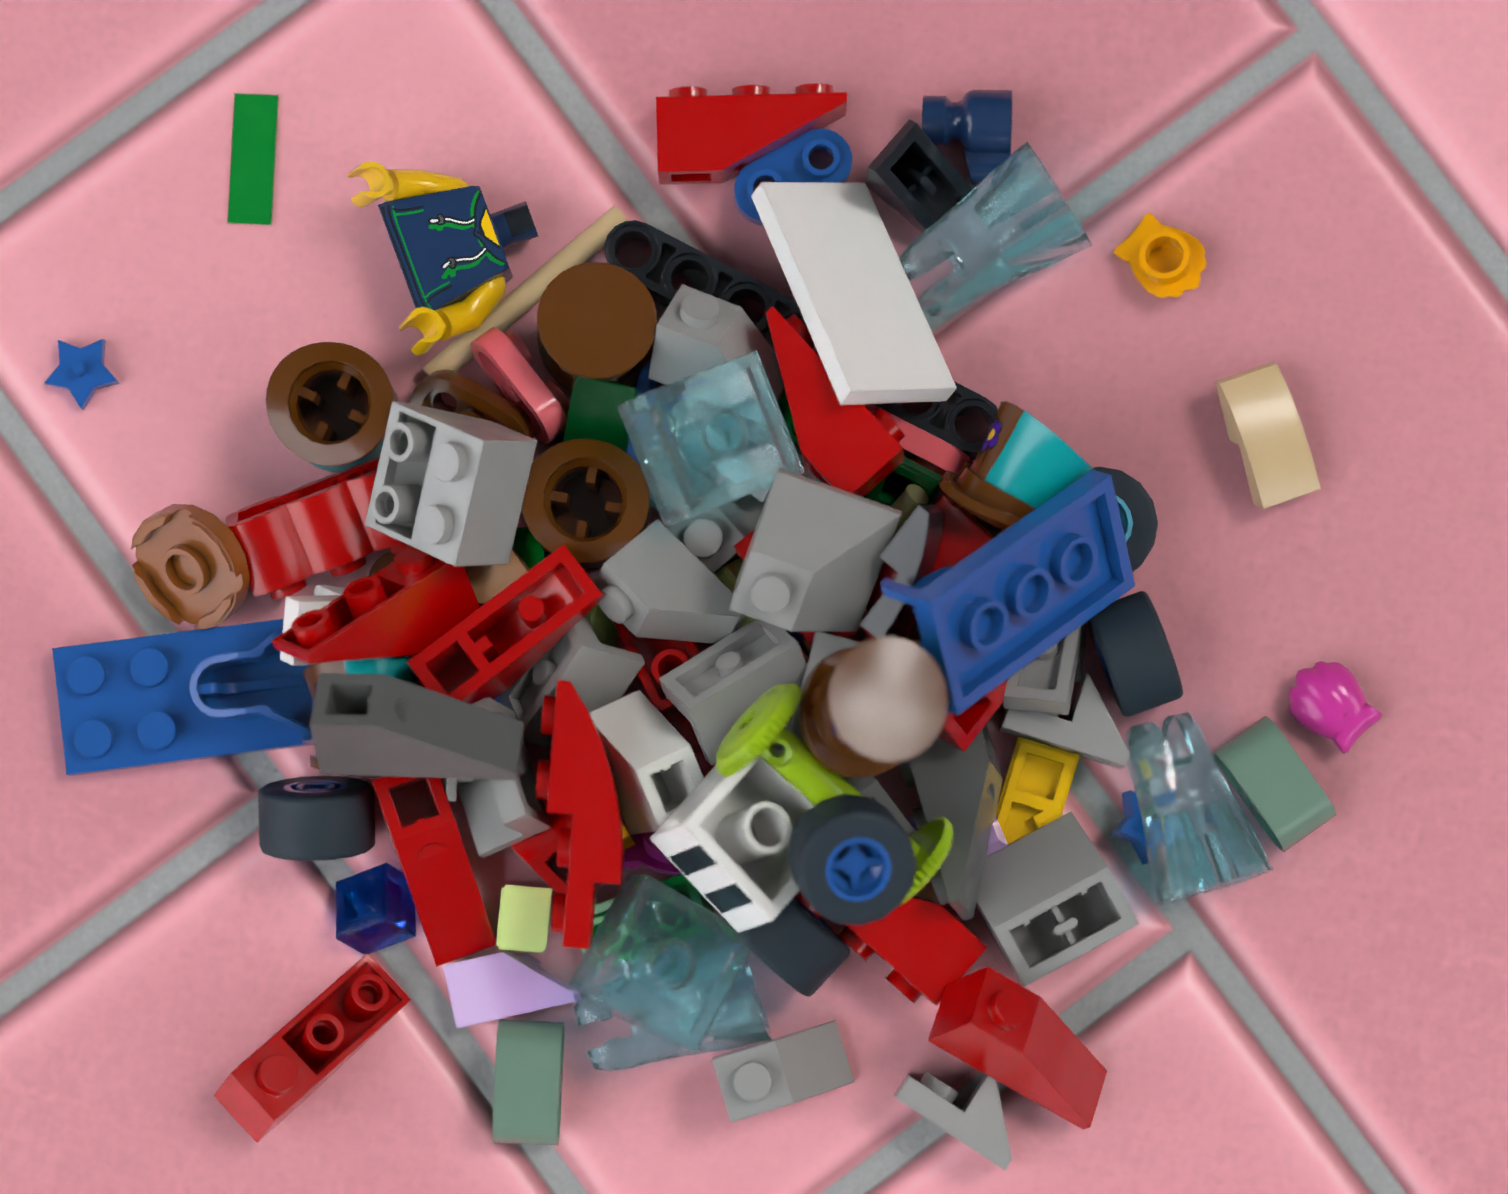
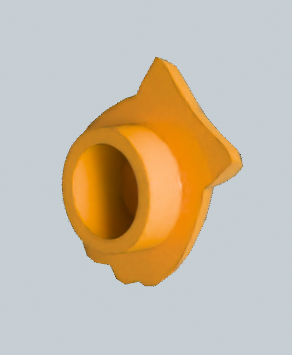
M1150 212L1143 217L1133 233L1119 244L1113 252L1119 259L1130 264L1136 279L1143 288L1158 298H1177L1182 296L1184 291H1192L1199 287L1201 282L1200 273L1206 269L1207 265L1204 257L1206 253L1205 248L1197 238L1180 229L1162 225Z

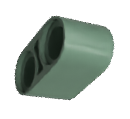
M1267 716L1262 717L1213 752L1215 761L1268 837L1282 852L1287 851L1336 816V811L1323 789L1286 737Z
M499 1019L495 1058L493 1143L559 1144L564 1061V1022Z

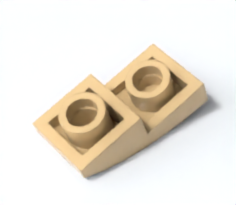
M1269 362L1215 381L1229 441L1240 447L1253 504L1266 509L1321 489L1300 417L1278 364Z

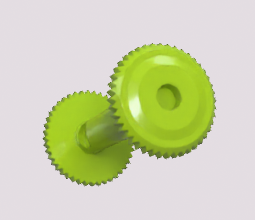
M794 683L778 684L761 695L735 722L720 744L716 754L717 771L724 777H730L736 772L738 773L746 765L748 766L756 756H759L813 805L842 794L863 796L842 776L822 766L814 758L808 746L785 726L800 703L799 700L802 695V689ZM781 743L785 749L775 750L771 745ZM937 817L932 821L929 820L927 824H924L921 828L919 827L916 832L909 836L912 841L917 864L913 886L902 904L912 898L933 877L951 849L953 825L945 817Z

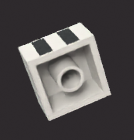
M756 756L748 766L746 765L743 770L741 769L730 777H724L717 771V766L715 765L649 839L726 921L740 933L773 921L800 890L793 879L788 860L790 839L803 814L815 805L763 759Z

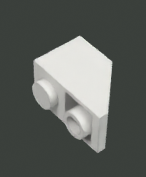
M637 690L590 711L606 749L615 779L621 815L629 834L657 831L704 779L690 744L640 690Z

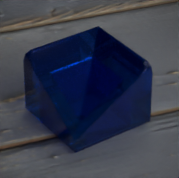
M386 862L336 882L337 940L362 954H370L416 937L415 905L403 872Z

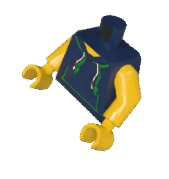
M374 161L364 162L351 170L347 177H361L367 181L370 187V191L359 192L351 198L355 206H368L381 197L387 201L379 204L378 207L416 308L399 325V330L404 331L407 327H415L425 337L411 348L413 354L417 356L424 355L438 340L445 341L480 328L505 296L506 283L513 278L503 249L538 237L526 201L490 214L480 186H470L463 178L421 169L386 170L383 165Z

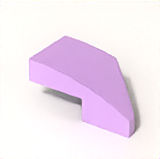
M509 950L443 965L456 1029L583 1000L582 993L574 985L564 984L540 967L541 962L529 953L516 955Z

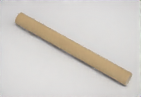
M616 205L612 206L501 300L480 328L460 335L422 367L428 375L438 370L457 372L474 357L471 350V342L492 327L502 332L508 329L540 301L549 283L561 272L575 265L584 264L604 247L607 235L618 224L629 221Z

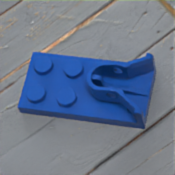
M1096 470L1089 471L955 566L950 565L940 568L921 578L914 586H907L886 578L881 582L882 592L885 596L914 607L921 635L920 647L934 659L946 683L948 696L947 712L959 715L1135 587L1112 476Z
M284 619L52 648L66 775L76 776L314 745L310 728L314 702L302 674L305 669L313 665L292 666L280 660L281 651L274 648L271 640L282 634Z

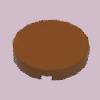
M172 504L143 520L133 535L131 550L136 547L135 554L137 562L132 564L135 581L147 601L166 619L177 624H181L184 621L190 624H198L194 629H208L224 622L235 614L247 598L250 574L245 552L234 533L214 514L195 505Z

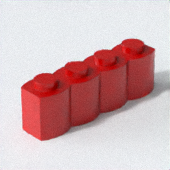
M380 456L356 465L347 471L317 479L286 494L259 501L226 516L225 525L234 533L245 552L250 574L249 586L254 597L269 593L271 599L285 598L307 586L305 579L313 574L329 570L332 577L342 576L364 566L367 562L365 556L374 551L389 548L391 554H397L402 549L410 546L365 525Z

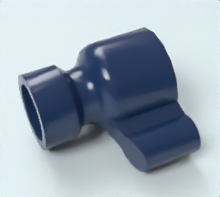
M972 90L966 93L959 102H951L946 96H923L922 130L936 146H946L951 140H957L962 143L972 184L1010 185L1012 90Z

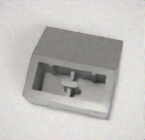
M392 401L365 525L453 566L509 564L537 440L493 421L402 401Z
M1072 812L1061 816L986 857L976 907L1016 981L1024 987L1139 925L1108 866Z

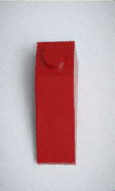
M563 544L411 658L407 663L429 690L469 704H474L487 697L495 700L520 679L604 596Z
M989 966L946 984L928 1042L1083 1130L1091 1127L1107 1070L1041 996Z

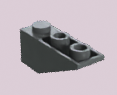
M319 673L310 720L320 775L517 780L525 729L524 722L388 675Z
M985 724L965 752L937 737L932 745L920 755L899 763L908 788L916 785L922 806L913 809L917 830L919 827L921 828L924 824H927L929 820L932 821L937 817H945L953 825L951 849L942 865L931 878L940 904L950 903L963 921L972 919L974 916L988 851L992 823H994L1003 781L987 724Z

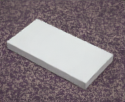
M761 182L751 195L840 405L947 401L957 387L866 183Z

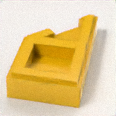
M1017 737L995 814L1008 845L1062 816L1080 755Z

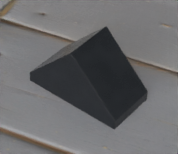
M910 119L867 169L866 186L938 246L942 245L981 200L920 126Z

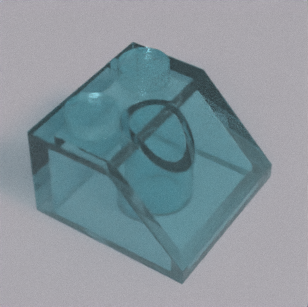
M757 351L643 393L617 406L664 527L771 486L777 468L798 475L804 473Z
M627 874L623 886L620 887L592 939V949L586 950L566 989L615 1017L692 1054H696L751 952L748 946L751 934L746 931L738 933L724 918L647 874Z

